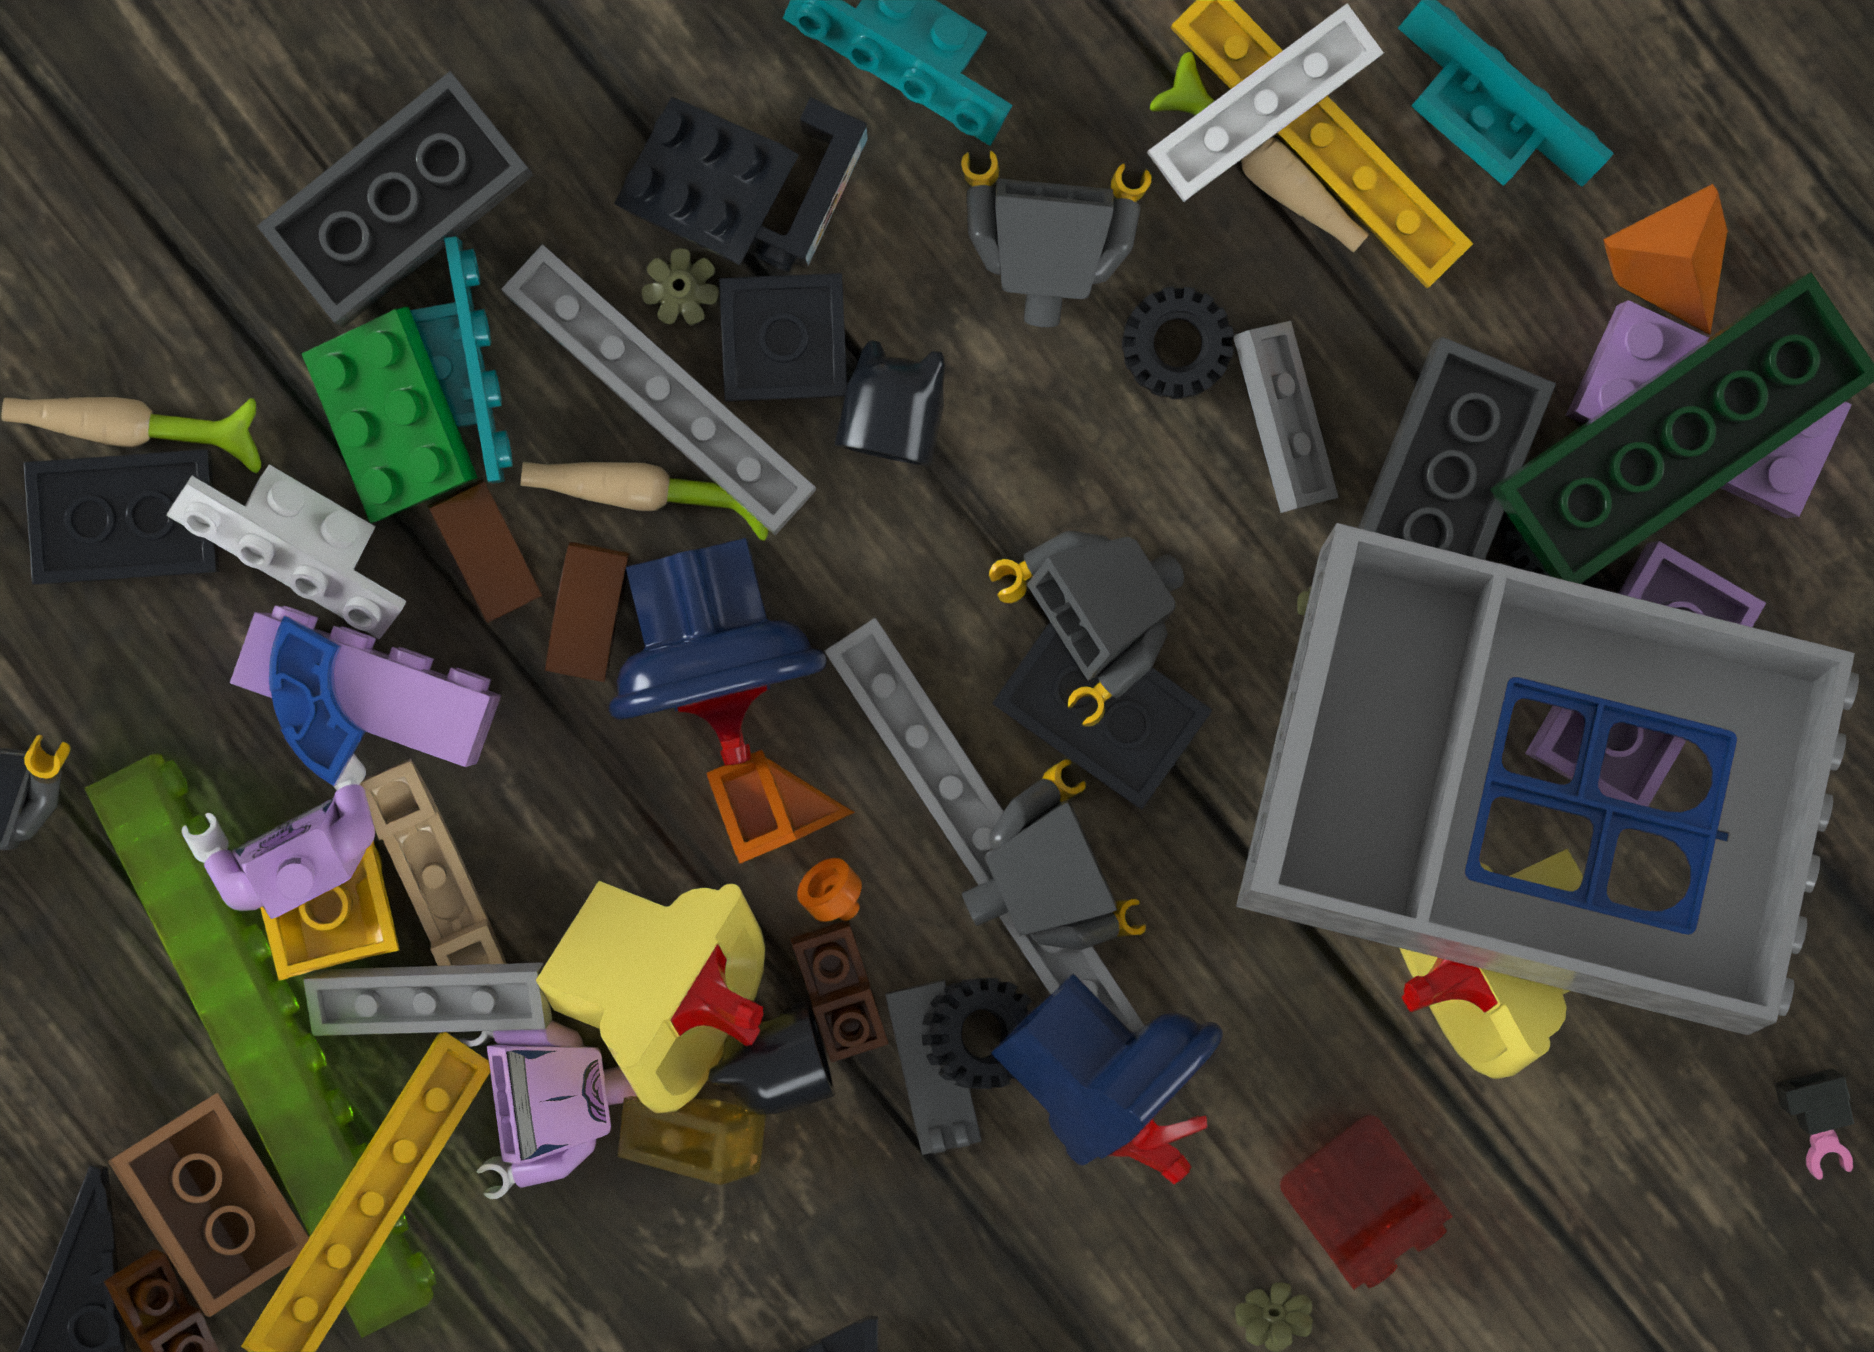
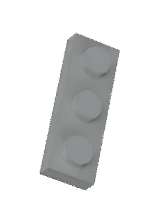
M1287 321L1235 334L1233 337L1280 513L1339 498L1292 322Z

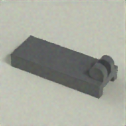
M945 979L885 993L922 1155L936 1154L947 1149L962 1148L981 1142L970 1088H962L956 1086V1081L943 1079L938 1074L942 1068L939 1065H930L926 1057L933 1053L931 1045L923 1046L922 1035L930 1034V1025L922 1024L924 1015L934 1012L935 1007L930 1005L936 995L946 994L944 990L946 987Z

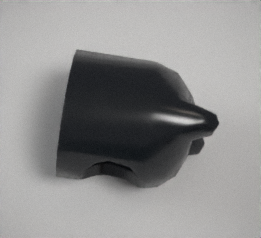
M868 341L862 350L857 367L847 385L834 445L870 456L921 466H931L944 407L943 384L946 365L942 352L932 351L923 360L917 362L906 358L887 357L879 341Z
M807 1001L788 1007L783 1013L772 1020L761 1022L758 1026L760 1033L752 1045L745 1046L729 1035L725 1040L723 1061L712 1067L708 1078L714 1085H719L722 1090H731L745 1109L759 1115L777 1114L835 1096L834 1084L815 1018Z

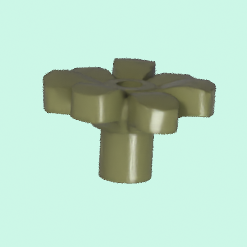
M680 248L672 251L670 264L665 263L662 259L655 258L647 266L648 274L656 282L647 284L642 288V297L645 304H661L657 313V319L660 322L672 325L676 322L679 314H682L687 324L691 326L697 325L704 320V312L700 305L702 303L707 305L717 304L720 296L719 288L716 285L706 283L715 273V268L708 259L702 258L692 265L689 250ZM677 283H685V287L683 290H675V286Z
M1275 1282L1272 1284L1270 1297L1264 1290L1255 1289L1246 1294V1303H1240L1235 1308L1236 1324L1246 1327V1340L1255 1346H1260L1264 1343L1265 1347L1271 1351H1282L1292 1344L1293 1335L1307 1337L1312 1331L1313 1319L1308 1315L1312 1312L1311 1299L1302 1294L1292 1298V1288L1287 1283Z

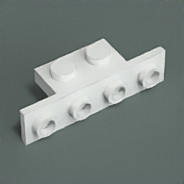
M270 464L261 475L245 506L191 476L167 513L168 517L184 525L191 533L208 539L237 556L244 564L263 571L292 588L299 596L313 600L344 618L354 628L366 631L378 639L383 636L406 603V600L354 571L375 526Z

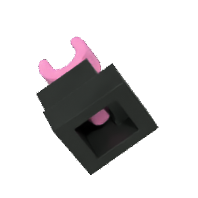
M1831 1068L1774 1083L1780 1107L1791 1116L1796 1115L1799 1127L1811 1136V1147L1806 1156V1165L1809 1172L1815 1178L1821 1180L1823 1172L1820 1167V1161L1829 1152L1837 1153L1840 1166L1847 1172H1851L1853 1169V1158L1850 1151L1839 1143L1838 1136L1834 1129L1855 1124L1849 1103L1850 1096L1845 1076Z

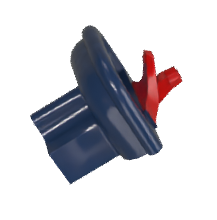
M746 538L706 548L689 550L626 567L645 648L642 652L629 657L620 668L617 679L618 696L614 697L609 704L611 716L618 720H625L674 708L675 712L691 713L703 718L717 734L723 750H720L725 766H734L751 760L750 746L745 744L742 733L743 720L750 705L761 694L771 688V684L822 671L827 664L825 653L819 649H812L807 636L798 626L786 620H769L767 618L749 542Z
M1073 973L1042 1004L1032 1010L991 1054L1049 1112L1048 1121L1052 1130L1066 1146L1068 1155L1076 1163L1085 1165L1097 1157L1103 1159L1106 1156L1131 1157L1162 1172L1161 1175L1175 1185L1190 1172L1189 1170L1192 1166L1184 1155L1170 1144L1206 1129L1207 1117L1206 1115L1202 1117L1195 1116L1187 1119V1121L1168 1126L1157 1125L1154 1122V1117L1210 1058L1220 1045L1223 1032L1221 1027L1215 1022L1199 1024L1191 1017L1179 1013L1160 1015L1138 1031L1131 1032Z

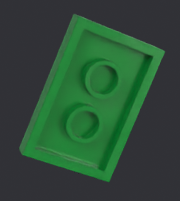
M409 307L394 309L302 353L370 524L385 520L478 478Z

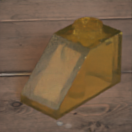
M628 1096L624 1098L618 1157L717 1185H723L760 1172L766 1115H759L742 1106L715 1099L695 1098L677 1111L655 1113L645 1106L638 1096Z

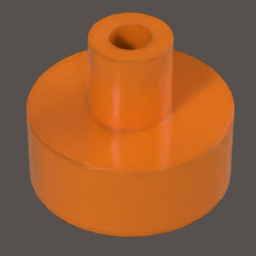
M829 858L819 862L805 874L799 884L797 897L802 906L818 921L827 922L840 918L842 921H848L859 911L860 905L857 900L861 893L862 882L860 877L843 859Z

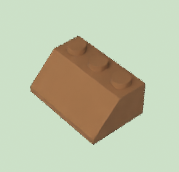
M218 1092L108 1160V1163L205 1316L211 1317L292 1265L309 1239Z

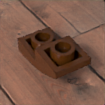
M483 479L428 505L487 623L542 596Z
M570 541L559 585L545 671L600 682L606 681L610 669L617 617L622 609L627 577L626 567L629 564L630 553Z
M842 921L791 938L830 1062H836L888 1045V1038L850 921Z
M153 1249L104 1281L119 1313L142 1352H219L201 1310L188 1304L165 1253Z

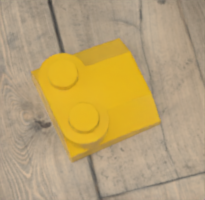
M374 840L366 849L352 877L345 883L273 919L269 917L263 907H260L279 981L311 971L400 950L382 876V859L375 847Z

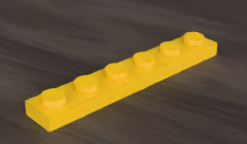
M1196 0L1170 27L1230 89L1283 51L1234 0ZM1328 96L1275 134L1426 288H1429L1473 245L1454 223Z
M441 1032L437 1035L241 1345L242 1348L248 1352H316L490 1074V1066L487 1059L447 1032Z

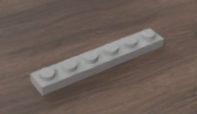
M543 244L501 289L512 302L775 536L816 491V487Z

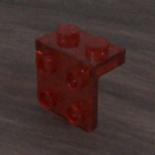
M1371 1114L1361 1117L1283 1175L1279 1182L1283 1195L1321 1244L1353 1290L1363 1283L1369 1289L1384 1281L1398 1268L1394 1262L1396 1258L1411 1247L1420 1252L1434 1244L1447 1232L1443 1224L1453 1217L1381 1120Z

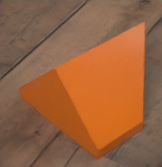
M1713 184L1603 239L1613 278L1620 287L1711 335L1728 232L1719 193Z
M762 749L752 753L751 760L746 761V763L734 766L723 765L706 773L735 855L740 864L855 813L768 759Z

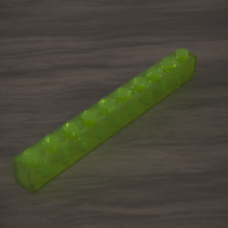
M160 753L149 755L84 789L311 1236L368 1144L366 1142L360 1145L357 1144L347 1124L354 1120V1116L344 1094L338 1087L330 1091L320 1071V1068L326 1066V1060L319 1044L311 1033L302 1035L292 1015L299 1011V1007L289 985L285 980L275 982L265 962V959L271 957V951L261 930L256 924L248 927L241 912L232 909L224 902L204 867L205 863L198 861L194 857L183 837L182 828L184 825L187 826L191 835L202 834L208 830L209 826L200 814L192 817L182 795L189 792V789L180 769L173 760L165 763ZM404 1213L401 1214L345 1304L361 1338L428 1305L434 1297L430 1287L437 1284L435 1275L428 1260L421 1251L415 1254L412 1253L403 1235V1232L409 1230Z

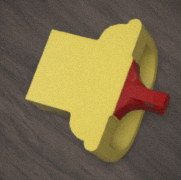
M1565 849L1509 877L1565 891H1575L1580 887L1583 875L1569 850ZM1480 862L1485 870L1493 872L1489 866ZM1399 948L1413 979L1405 983V988L1403 989L1405 994L1402 995V1000L1409 1012H1415L1429 1006L1443 1033L1457 1054L1475 1071L1493 1079L1514 1076L1549 1051V1037L1560 1029L1566 1017L1567 1006L1563 994L1569 992V990Z
M598 881L537 977L536 982L554 1011L600 1029L602 1039L639 1100L655 1113L673 1112L691 1101L707 1082L709 1070L717 1065L723 1056L725 1040L729 1035L745 1046L754 1043L760 1033L758 1026L764 1015L763 1006L755 1003L754 1000L764 972L765 943L761 928L742 891L736 884H726L720 890L710 888L692 889L681 894L672 905L666 907Z

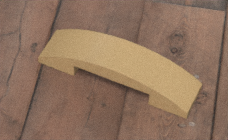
M410 758L364 778L360 785L366 793L375 832L379 840L383 839L431 942L430 950L437 965L507 964L461 855L412 759Z

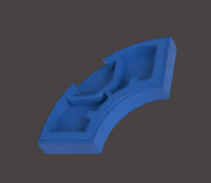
M284 615L275 635L269 661V690L274 710L282 728L281 731L295 754L316 775L329 784L336 786L366 732L365 729L357 725L347 715L336 693L334 669L342 646L291 617Z

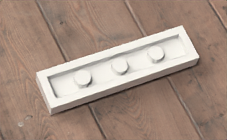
M1347 3L1148 150L1147 153L1182 201L1185 202L1382 56L1384 52Z

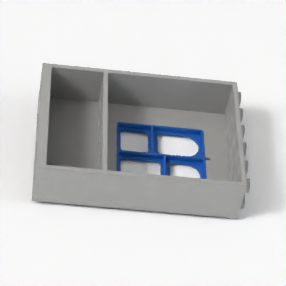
M1336 523L1320 549L1236 907L1750 1035L1776 1023L1778 1015L1785 1016L1792 1001L1794 980L1787 978L1786 975L1791 953L1798 954L1800 952L1806 935L1807 918L1799 916L1804 892L1811 893L1813 891L1819 874L1820 856L1813 855L1812 853L1817 831H1825L1832 812L1833 795L1826 794L1825 792L1830 770H1838L1845 751L1846 735L1838 733L1842 711L1843 709H1851L1858 690L1859 674L1851 672L1855 653ZM1528 699L1576 711L1583 717L1584 730L1574 775L1570 783L1559 785L1511 773L1503 767L1502 754L1513 706L1517 700ZM1617 723H1624L1680 737L1696 744L1706 755L1712 769L1711 787L1706 798L1693 809L1684 812H1667L1603 795L1598 787V781L1611 727ZM1506 797L1581 816L1591 822L1593 833L1582 883L1577 890L1565 891L1490 872L1481 866L1479 856L1490 807L1494 799ZM1633 829L1661 836L1675 843L1685 854L1690 866V884L1685 896L1674 907L1663 911H1645L1617 904L1608 898L1607 885L1618 836L1621 831Z

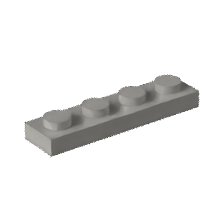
M544 963L323 969L311 971L303 978L312 1036L546 1029L552 1021L551 1006L536 982L545 965Z

